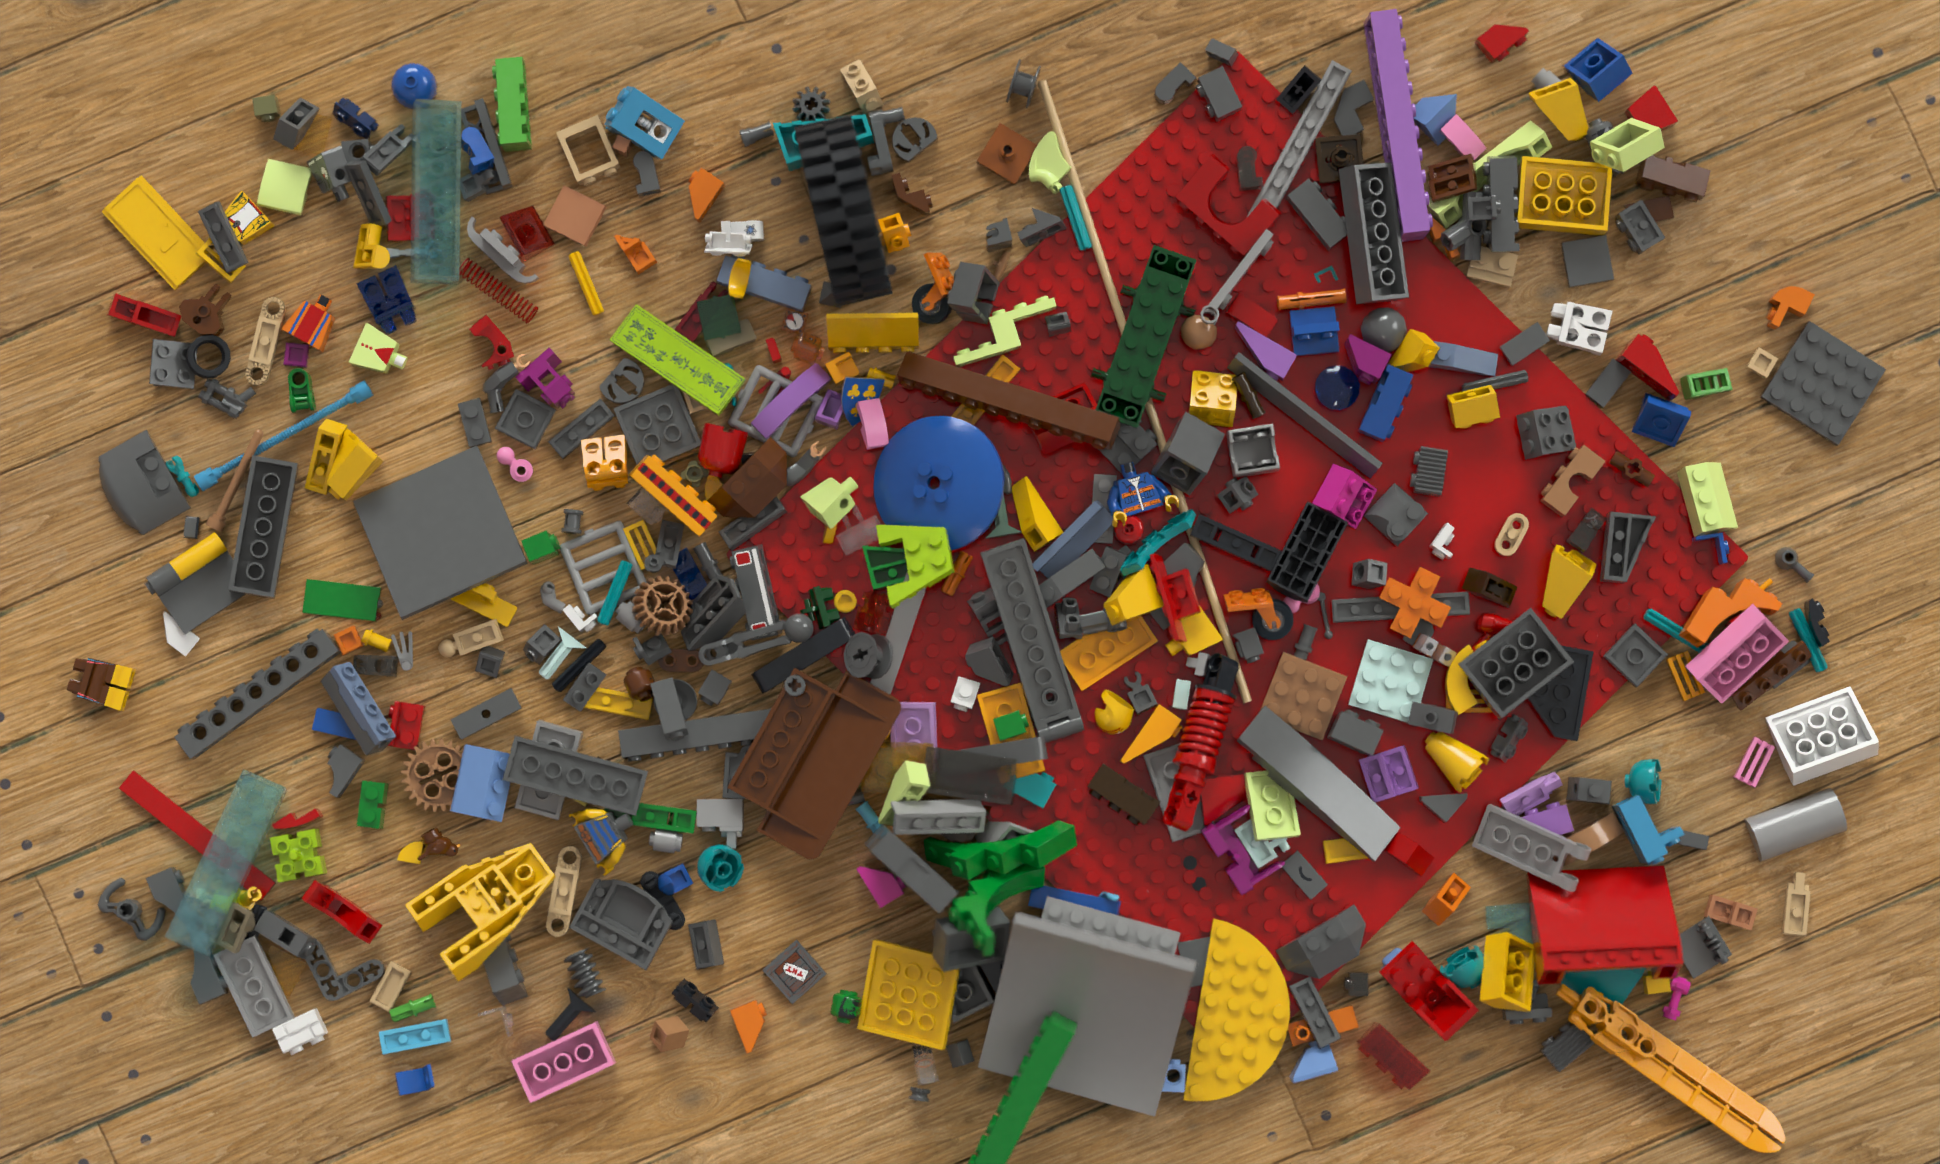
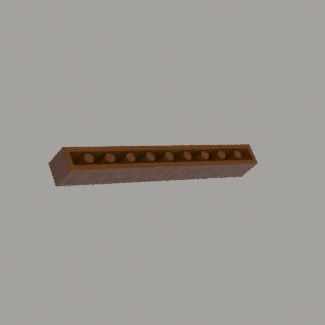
M906 351L897 373L899 383L906 389L913 390L916 388L922 390L928 396H941L950 403L957 401L963 403L967 408L973 410L979 408L992 416L1001 415L1014 423H1019L1020 421L1036 430H1040V428L1049 430L1055 436L1065 435L1077 443H1083L1084 441L1099 450H1104L1105 448L1112 449L1121 427L1119 417Z

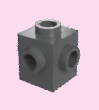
M1245 476L1240 480L1235 477L1225 484L1227 488L1217 496L1230 514L1238 508H1241L1243 511L1254 504L1252 499L1259 494L1255 490L1254 485Z

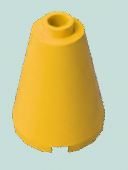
M1440 731L1437 734L1432 732L1425 740L1427 744L1425 749L1459 793L1462 792V787L1466 789L1482 772L1479 768L1481 764L1487 765L1489 761L1486 755Z

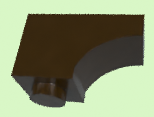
M1469 568L1462 589L1475 596L1510 608L1517 586L1489 572Z

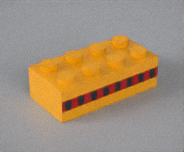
M646 454L629 476L692 532L700 536L717 517L714 513L716 508L707 500L701 502L697 498L699 493L690 485L684 487L680 483L682 478L673 470L667 472L663 468L665 463L653 454L650 457Z

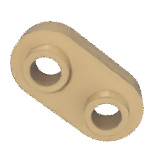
M1514 513L1506 519L1494 543L1495 550L1499 555L1510 556L1518 549L1529 527L1528 519L1523 514ZM1514 521L1520 523L1519 529L1513 528L1512 523ZM1503 541H1507L1510 546L1508 549H1504L1502 547Z

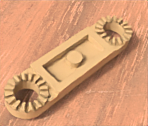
M276 297L267 298L262 304L245 376L248 382L255 386H261L269 379L286 311L283 301ZM271 303H278L280 306L279 312L275 315L268 313V306ZM256 368H261L263 377L261 380H253L251 377L252 371Z
M573 846L563 848L558 855L546 922L547 931L555 937L563 936L568 932L582 861L581 852ZM568 851H573L576 854L577 859L573 864H567L564 861V854ZM554 919H561L563 921L564 928L562 931L556 932L552 929L551 924Z

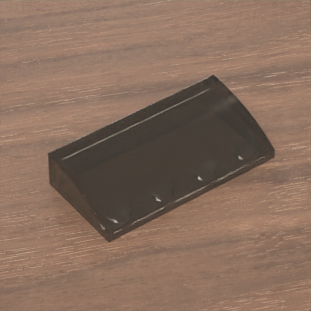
M927 746L924 764H926L930 787L926 793L1006 805L1014 803L1017 759Z

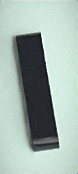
M844 617L755 671L751 676L762 694L784 682L791 675L794 668L802 671L846 644L855 635V632Z

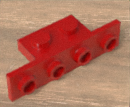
M1153 553L1150 555V568L1152 573L1156 575L1158 582L1156 583V589L1159 595L1162 596L1164 602L1162 606L1163 612L1170 622L1169 633L1175 641L1187 642L1181 620L1201 613L1189 569H1183L1167 575L1162 556Z

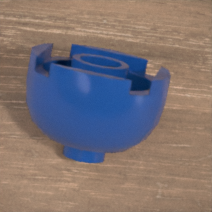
M409 63L396 70L392 77L391 88L393 96L404 107L420 109L426 107L435 97L437 83L435 76L428 68L421 64Z

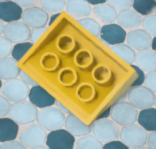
M1522 156L1517 189L1518 211L1514 215V217H1517L1519 228L1604 236L1608 231L1612 168L1596 162Z
M918 313L826 314L828 348L833 350V353L843 354L847 353V350H856V353H869V349H878V353H892V349H901L902 353H906V351L913 353L914 349H919Z

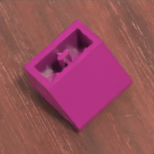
M1333 464L1312 504L1347 521L1348 526L1356 529L1377 489L1353 471Z

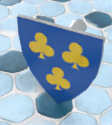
M845 377L841 393V405L845 418L852 427L861 421L856 407L858 401L879 398L884 379Z

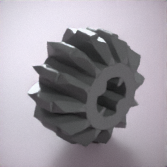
M805 87V95L801 91L797 92L801 99H793V103L798 105L793 108V112L799 113L797 115L798 120H802L804 117L805 121H810V119L814 121L818 117L826 119L823 113H830V108L826 107V105L830 104V99H824L826 96L825 91L818 95V87H814L813 93H810L809 87ZM811 101H814L817 108L813 107L812 110H808L806 104L809 105Z

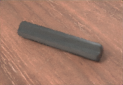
M1526 370L1465 383L1461 385V389L1463 392L1491 385L1494 390L1526 383L1528 381V374Z

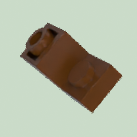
M900 173L891 175L898 201L925 216L930 215L929 208L933 207L930 194L925 195L924 189L906 194V191H910L907 179L902 178Z

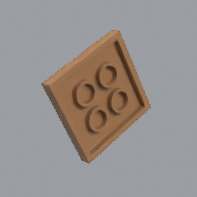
M1283 652L1261 709L1266 706L1294 730L1323 740L1347 676Z

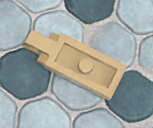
M1794 872L1792 883L1787 885L1782 934L1805 937L1807 935L1811 891H1809V885H1804L1805 873Z

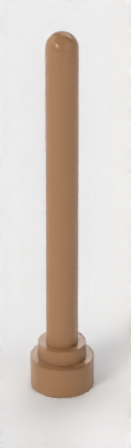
M258 429L254 432L217 512L209 516L206 525L221 532L226 525L225 514L251 462L252 455L255 454L263 437L262 430Z

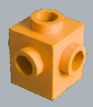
M899 213L878 219L881 229L879 233L882 246L886 245L888 253L900 251L910 246L908 237H911V232L908 224H903Z

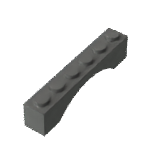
M170 867L146 878L154 899L171 909L184 923L190 935L195 959L190 984L199 1005L229 993L227 990L228 985L223 975H221L218 969L219 966L209 948L212 945L208 934L203 933L201 929L202 919L199 913L194 912L192 908L193 898L189 891H185L182 884L185 880L181 871L176 870L175 867Z

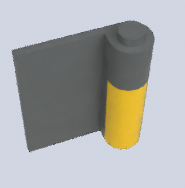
M215 532L147 576L148 582L145 583L151 595L157 594L185 635L246 595L228 590L233 558Z

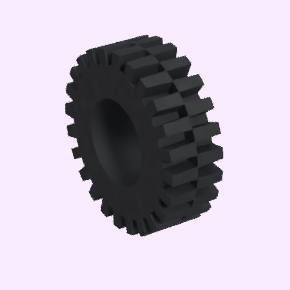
M851 115L794 127L836 307L893 294Z

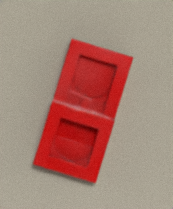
M1237 293L1225 311L1237 321L1265 337L1269 335L1278 321L1272 314L1240 293Z
M318 808L313 809L299 819L295 813H290L273 823L272 827L274 829L296 828L314 822L323 817Z

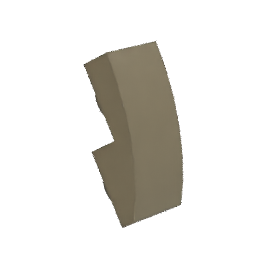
M748 318L720 328L703 337L713 357L731 352L734 348L755 342L757 339Z

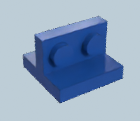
M1335 306L1289 311L1293 353L1297 354V356L1339 352L1338 332L1340 329L1339 321L1336 322Z
M1645 393L1640 413L1633 425L1632 432L1675 447L1690 419L1691 411L1687 407Z

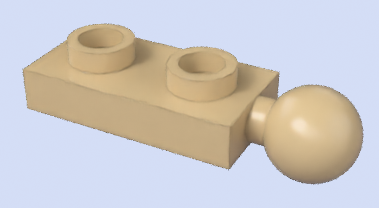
M497 619L453 634L455 641L443 640L439 644L438 650L443 657H452L456 650L459 651L461 656L501 642L504 639Z

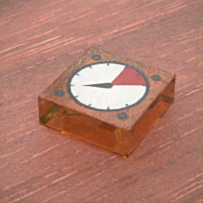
M786 308L781 330L803 336L801 333H804L809 314Z

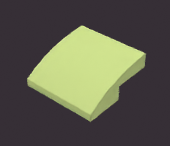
M268 159L260 186L257 206L301 215L312 177L310 168Z

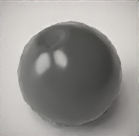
M1384 307L1377 308L1368 313L1361 324L1363 341L1390 353L1397 350L1407 335V327L1404 317L1397 310Z

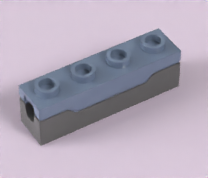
M351 662L333 666L321 680L322 685L365 755L383 751L396 737L395 733Z

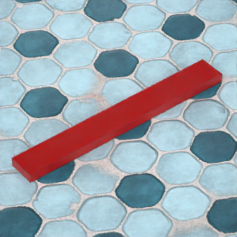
M135 770L130 773L119 787L121 791L246 890L251 887H257L255 891L258 889L261 891L260 901L266 897L276 884L275 881Z

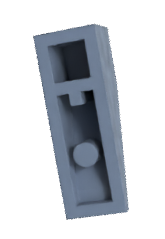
M1433 341L1440 349L1428 367L1495 377L1498 354L1461 345Z

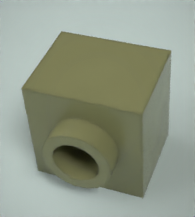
M275 95L252 98L254 114L258 120L271 122L275 121V117H281L279 100Z

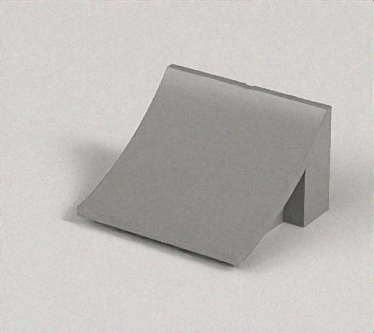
M1047 896L1042 917L1023 912L1015 913L978 1068L1011 1077L1014 1075L1019 1076L1020 1074L1017 1073L1019 1065L1025 1055L1030 1056L1027 1052L1035 1035L1040 1037L1041 1034L1038 1031L1045 1016L1050 1017L1052 1012L1055 1011L1078 1023L1047 1087L1155 1116L1197 960L1175 954L1180 932Z

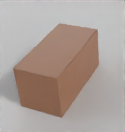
M618 135L612 148L615 153L628 158L633 144L631 140Z

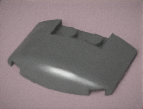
M147 430L99 456V476L108 502L116 514L128 526L138 530L140 534L145 535L191 509Z
M595 879L569 928L647 970L673 921L661 903L643 889L616 879L603 881Z

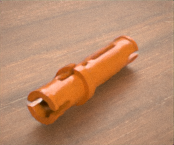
M1345 289L1305 294L1297 292L1296 295L1277 296L1278 310L1291 308L1302 310L1304 307L1346 303Z

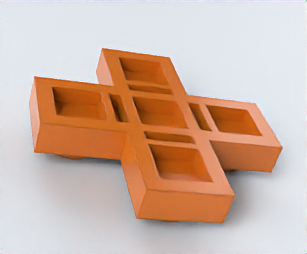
M1419 567L1410 587L1390 577L1388 578L1379 599L1399 608L1391 624V630L1411 638L1420 618L1439 628L1442 627L1451 607L1431 598L1440 576Z

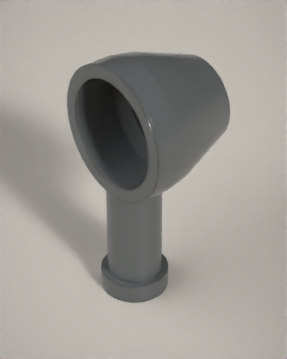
M1783 547L1777 551L1775 563L1779 568L1783 570L1793 569L1806 583L1812 579L1814 574L1810 573L1798 562V554L1794 549ZM1787 553L1792 556V560L1790 562L1785 560V555Z

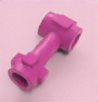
M1679 976L1671 978L1670 988L1673 993L1669 1006L1663 1007V1017L1676 1021L1677 1016H1680L1681 1011L1677 1010L1681 995H1687L1691 982L1687 981V979Z

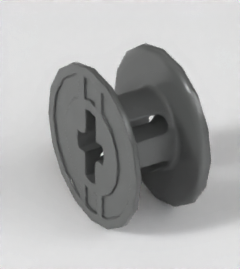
M1019 59L1010 84L1006 103L1009 102L1012 93L1028 97L1026 109H1028L1041 66L1038 67L1035 76L1019 71L1021 59Z
M864 632L856 633L846 644L844 663L847 671L852 676L857 678L867 676L871 679H879L891 667L893 658L892 647L885 636L880 634L869 635Z

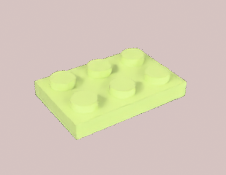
M1268 771L1245 773V788L1248 805H1250L1249 811L1255 841L1299 837L1301 833L1294 797L1268 777Z

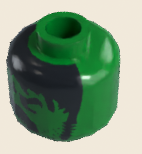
M840 989V993L833 995L830 1013L832 1016L837 1017V1022L850 1024L851 1020H856L860 1016L862 999L858 996L857 992Z

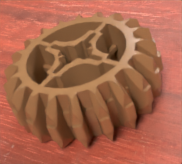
M660 575L655 580L652 577L648 578L647 583L642 582L639 586L640 589L634 592L636 597L632 599V603L635 604L632 607V611L638 613L635 616V620L642 619L640 627L646 625L648 627L647 633L655 630V636H659L661 632L664 637L668 636L670 632L674 635L678 632V629L682 630L685 627V623L690 621L689 615L693 612L689 608L693 601L687 600L690 592L684 593L685 585L678 587V580L676 579L671 583L669 576H666L664 580H662ZM659 591L665 592L668 595H663ZM647 599L649 600L648 603L651 605L652 608L651 612L647 607ZM674 600L678 607V614L676 613L677 610L673 606ZM665 602H668V603L665 605L664 609L661 608L660 610L657 611V609L660 607V604H664ZM656 617H661L665 619V621L659 620Z

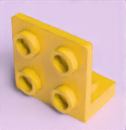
M1193 371L1188 413L1196 416L1208 425L1233 427L1237 387L1232 378L1236 375Z

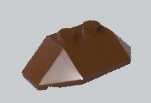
M770 437L707 501L723 517L755 518L787 486V452Z

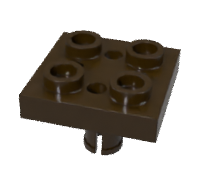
M1361 134L1315 138L1319 184L1340 182L1338 168L1342 169L1352 165L1363 164ZM1327 158L1329 162L1331 158V163H1326L1325 159Z

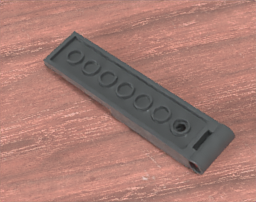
M1023 538L980 552L1037 736H1044L1045 743L1084 731V725L1025 539ZM1047 693L1053 694L1050 700L1046 699Z

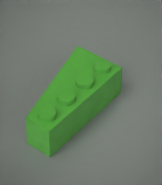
M523 57L495 59L496 66H492L493 79L497 81V88H494L495 102L498 101V110H496V121L499 124V132L497 133L498 144L502 146L505 152L532 150L525 61Z

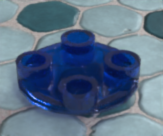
M1334 365L1326 368L1319 374L1315 381V392L1318 400L1328 409L1342 410L1355 403L1359 396L1360 384L1358 377L1352 370L1345 366Z

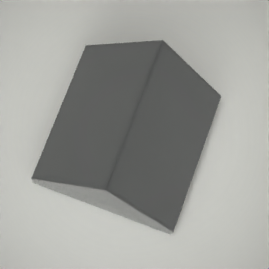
M1067 312L1045 317L1049 337L1071 332V324Z
M968 1039L946 1046L953 1068L974 1061Z

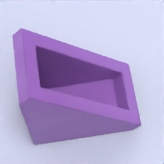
M827 390L815 417L817 423L836 430L838 429L844 413L840 393Z

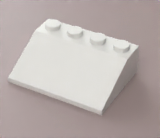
M1851 687L1765 717L1783 767L1793 786L1878 755L1879 741Z

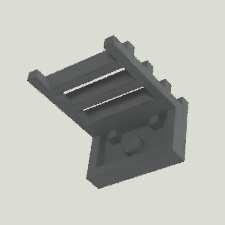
M991 587L984 592L975 593L967 601L988 638L993 637V634L1004 628L1002 621L989 628L986 625L1000 616ZM1006 633L995 638L998 645L1007 641Z

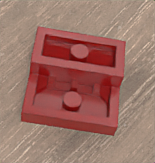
M433 194L385 197L386 207L392 220L387 224V242L435 239Z

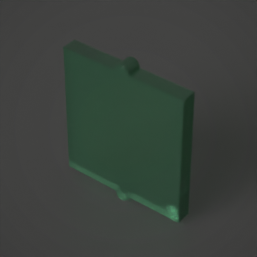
M730 295L713 296L712 299L697 302L705 341L720 337L725 339L726 336L742 333L734 297Z

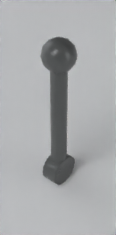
M1320 592L1318 601H1320L1325 626L1324 637L1331 639L1333 633L1329 628L1324 603L1326 596Z

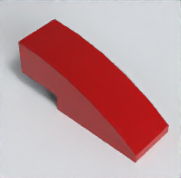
M116 293L113 294L107 316L175 337L181 320V315Z

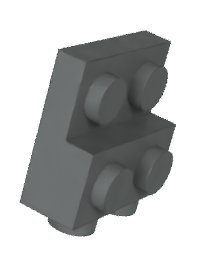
M1120 423L1121 427L1112 449L1105 448L1099 451L1123 476L1120 465L1133 462L1135 466L1157 446L1155 442L1157 437L1150 429L1145 431L1140 425L1136 429Z

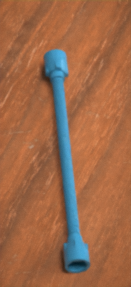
M365 380L351 387L349 389L350 392L345 394L346 396L342 397V399L337 400V402L335 401L332 405L327 406V408L324 407L322 411H317L314 415L312 414L309 418L304 419V421L301 420V422L294 424V426L289 427L284 432L282 431L279 435L271 437V439L266 440V442L264 441L261 445L259 444L254 456L274 447L279 442L281 443L284 439L286 440L289 436L294 435V433H299V431L304 430L307 426L309 427L315 422L322 420V418L327 417L332 412L334 413L337 409L342 408V406L345 407V405L354 402L358 404L374 396ZM241 454L238 458L233 459V461L230 460V462L223 464V466L214 469L209 467L194 475L201 490L209 489L218 483V479L222 477L223 473L226 474V472L228 473V471L233 470L236 466L238 467L243 455Z

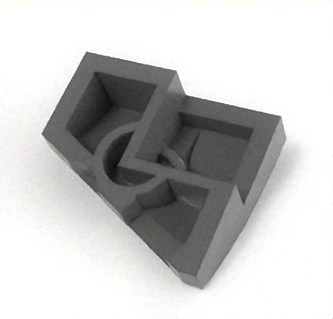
M1184 543L1164 561L1167 575L1183 569H1189L1193 586H1195L1197 574L1201 571L1205 561L1191 544Z

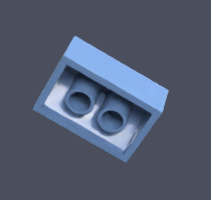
M465 744L450 811L502 822L510 782L504 781L503 776L510 753Z

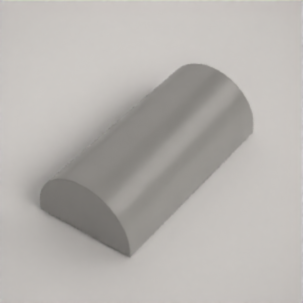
M1831 788L1744 819L1760 862L1847 830V822L1842 806Z

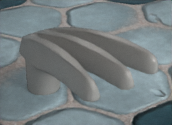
M411 631L408 632L409 652L406 650L403 632L399 633L403 653L399 649L395 635H391L401 667L405 671L413 667Z

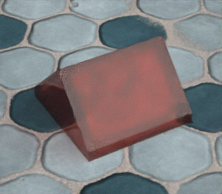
M534 206L500 217L524 262L555 245L546 227L543 226V222Z

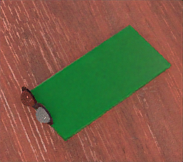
M307 579L302 613L377 622L382 617L381 613L378 612V609L383 606V601L380 600L381 588Z

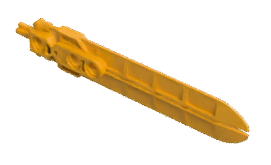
M1561 984L1560 988L1557 989L1555 995L1572 1006L1568 1013L1569 1022L1573 1023L1578 1029L1584 1030L1590 1036V1039L1610 1054L1616 1055L1745 1147L1761 1153L1778 1152L1782 1148L1757 1129H1761L1784 1144L1785 1136L1783 1129L1771 1111L1643 1022L1631 1010L1617 1001L1604 997L1603 993L1595 990L1593 987L1585 988L1580 995L1565 984ZM1604 1002L1610 1004V1013H1608L1607 1005ZM1585 1004L1589 1006L1590 1014L1585 1011ZM1596 1025L1598 1031L1594 1034L1586 1026ZM1622 1030L1627 1033V1040L1622 1037ZM1641 1043L1646 1047L1645 1053L1640 1048Z

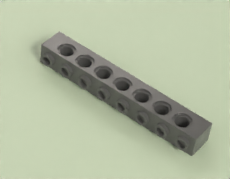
M315 629L307 635L308 640L300 644L298 642L288 649L289 654L283 658L280 655L270 662L271 667L267 670L261 669L251 676L253 680L245 685L243 682L233 689L234 694L230 697L224 696L214 703L216 707L208 712L206 709L196 716L197 721L191 725L187 723L177 730L179 734L174 738L190 759H196L340 654V649L328 632L324 629L320 631ZM311 646H315L318 650L314 658H309L307 655V650ZM296 659L299 662V668L295 672H291L289 670V663L291 660ZM274 673H278L281 677L277 685H272L270 682V677ZM256 686L262 689V695L258 699H254L252 696V690ZM237 700H241L244 705L240 712H235L233 709V704ZM219 713L225 716V722L221 726L215 723V717ZM200 727L206 729V736L203 739H199L196 735L197 729Z

